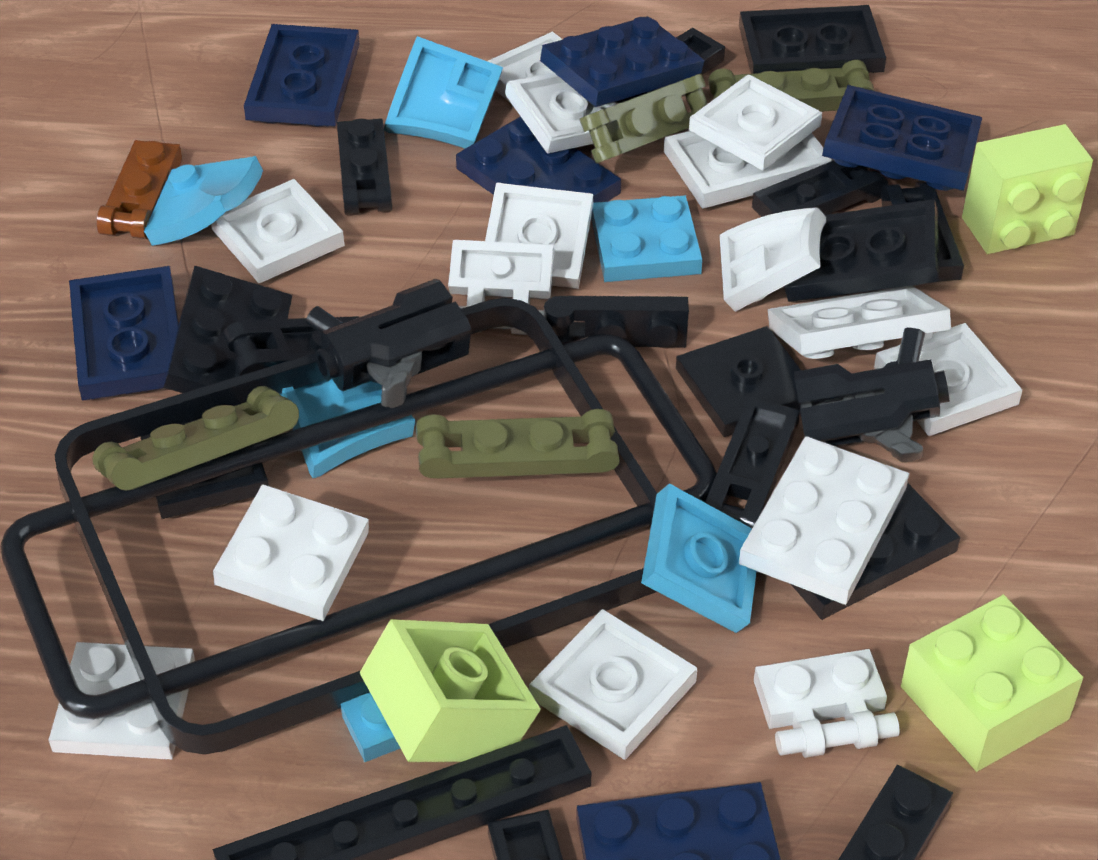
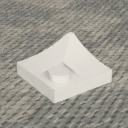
M806 208L775 213L751 220L720 234L724 301L735 312L753 302L764 299L768 294L821 267L820 236L827 221L820 209Z

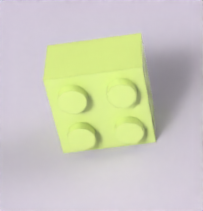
M1066 124L976 143L962 219L986 254L1074 235L1093 159Z
M1002 595L911 643L901 688L972 768L978 772L1068 721L1071 717L1083 676L1005 595Z
M390 619L360 671V675L408 762H463L520 742L541 710L489 624Z

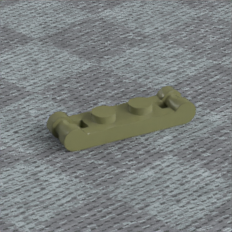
M851 60L845 63L842 68H810L801 71H765L749 74L820 112L837 111L847 85L875 91L873 84L869 81L868 69L865 63L860 60ZM723 68L712 72L708 78V84L714 96L713 100L748 74L734 75L732 71Z
M702 73L580 118L583 131H589L595 149L591 150L595 163L597 164L689 128L690 117L708 104L702 89L706 86ZM682 95L686 96L688 105L691 110V112L687 113L685 105L681 97Z
M260 386L251 391L245 403L237 406L222 405L213 407L205 411L201 419L185 425L169 424L161 426L151 432V437L128 446L121 447L114 442L103 443L94 451L92 457L93 465L98 472L108 478L119 489L125 491L133 490L287 432L298 422L299 409L295 403L281 396L270 387Z
M604 409L590 410L580 417L448 421L441 415H426L416 423L417 441L423 446L418 455L419 470L423 476L433 479L608 472L615 469L620 462L617 444L611 440L615 432L613 416ZM574 443H589L587 446L574 447ZM461 447V451H451L449 448Z

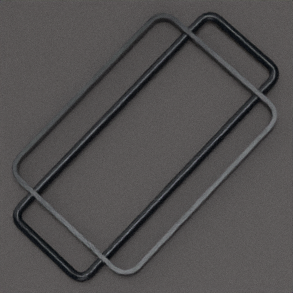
M500 298L461 308L470 324L471 334L503 326L516 328L525 332L534 341L540 352L406 395L404 403L394 408L384 407L380 402L273 436L133 490L125 491L115 486L81 497L71 475L73 465L81 457L95 451L103 443L114 442L119 444L151 434L153 430L164 425L184 424L200 419L205 411L213 407L222 405L237 406L247 402L248 395L257 387H270L281 394L283 388L293 387L297 389L323 381L325 379L317 366L315 353L96 419L70 430L59 441L55 452L57 475L65 502L30 513L16 520L4 533L0 545L1 556L54 695L64 710L76 717L94 720L110 717L151 703L158 719L159 727L170 743L185 752L206 755L226 751L341 708V703L370 691L360 675V671L220 722L205 725L189 723L178 717L170 707L167 696L646 526L651 528L657 492L614 426L615 432L611 440L617 444L620 460L614 470L637 507L328 614L324 621L314 619L157 675L90 518L551 370L580 416H583L590 410L603 408L574 363L598 355H610L622 363L696 477L695 485L683 490L684 492L706 502L717 475L716 469L639 351L629 341L615 335L600 334L562 345L546 318L536 307L522 300ZM75 523L140 681L98 695L86 694L79 689L24 550V546L30 538ZM642 568L490 623L489 626L501 646L506 648L596 615L602 609L607 611L657 591L641 583L644 570Z

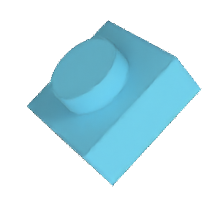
M370 692L340 704L342 718L364 762L400 749Z

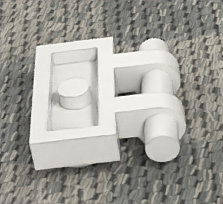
M453 240L448 283L450 294L468 295L467 306H459L460 308L484 302L485 296L513 297V299L522 300L530 304V298L549 299L551 297L554 247L550 244ZM538 310L544 316V310ZM505 326L496 327L503 329H511L512 334L527 335L525 332L518 330L516 328Z
M870 649L755 667L754 684L769 729L793 726V729L777 731L775 733L776 747L780 756L800 752L804 758L824 755L825 748L854 744L857 749L877 746L878 739L899 736V722L895 713L875 716L872 713L885 710L887 694ZM840 717L845 718V721L820 724L819 722Z

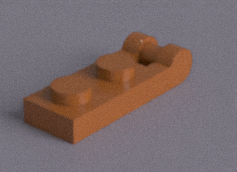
M134 141L106 205H102L99 208L97 214V230L99 234L115 236L118 231L130 232L133 238L148 239L144 233L145 227L171 170L178 168L182 161L180 144Z

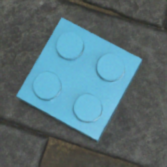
M686 195L593 203L591 221L604 282L701 274L702 256Z
M669 483L656 495L641 583L737 633L750 624L757 571L740 565L739 557L740 549L752 528Z

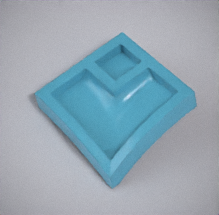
M417 36L385 121L384 131L429 138L466 149L476 143L499 83L503 67Z
M253 156L195 166L188 164L172 169L144 230L151 245H161L193 235L218 220L226 211L232 210L243 203L252 193L263 173L257 157Z
M331 379L297 389L293 387L283 388L280 395L291 400L299 409V419L293 427V430L380 403L383 385L370 381L346 391H341ZM410 415L302 450L311 477H320L343 462L376 447L412 437L415 419Z

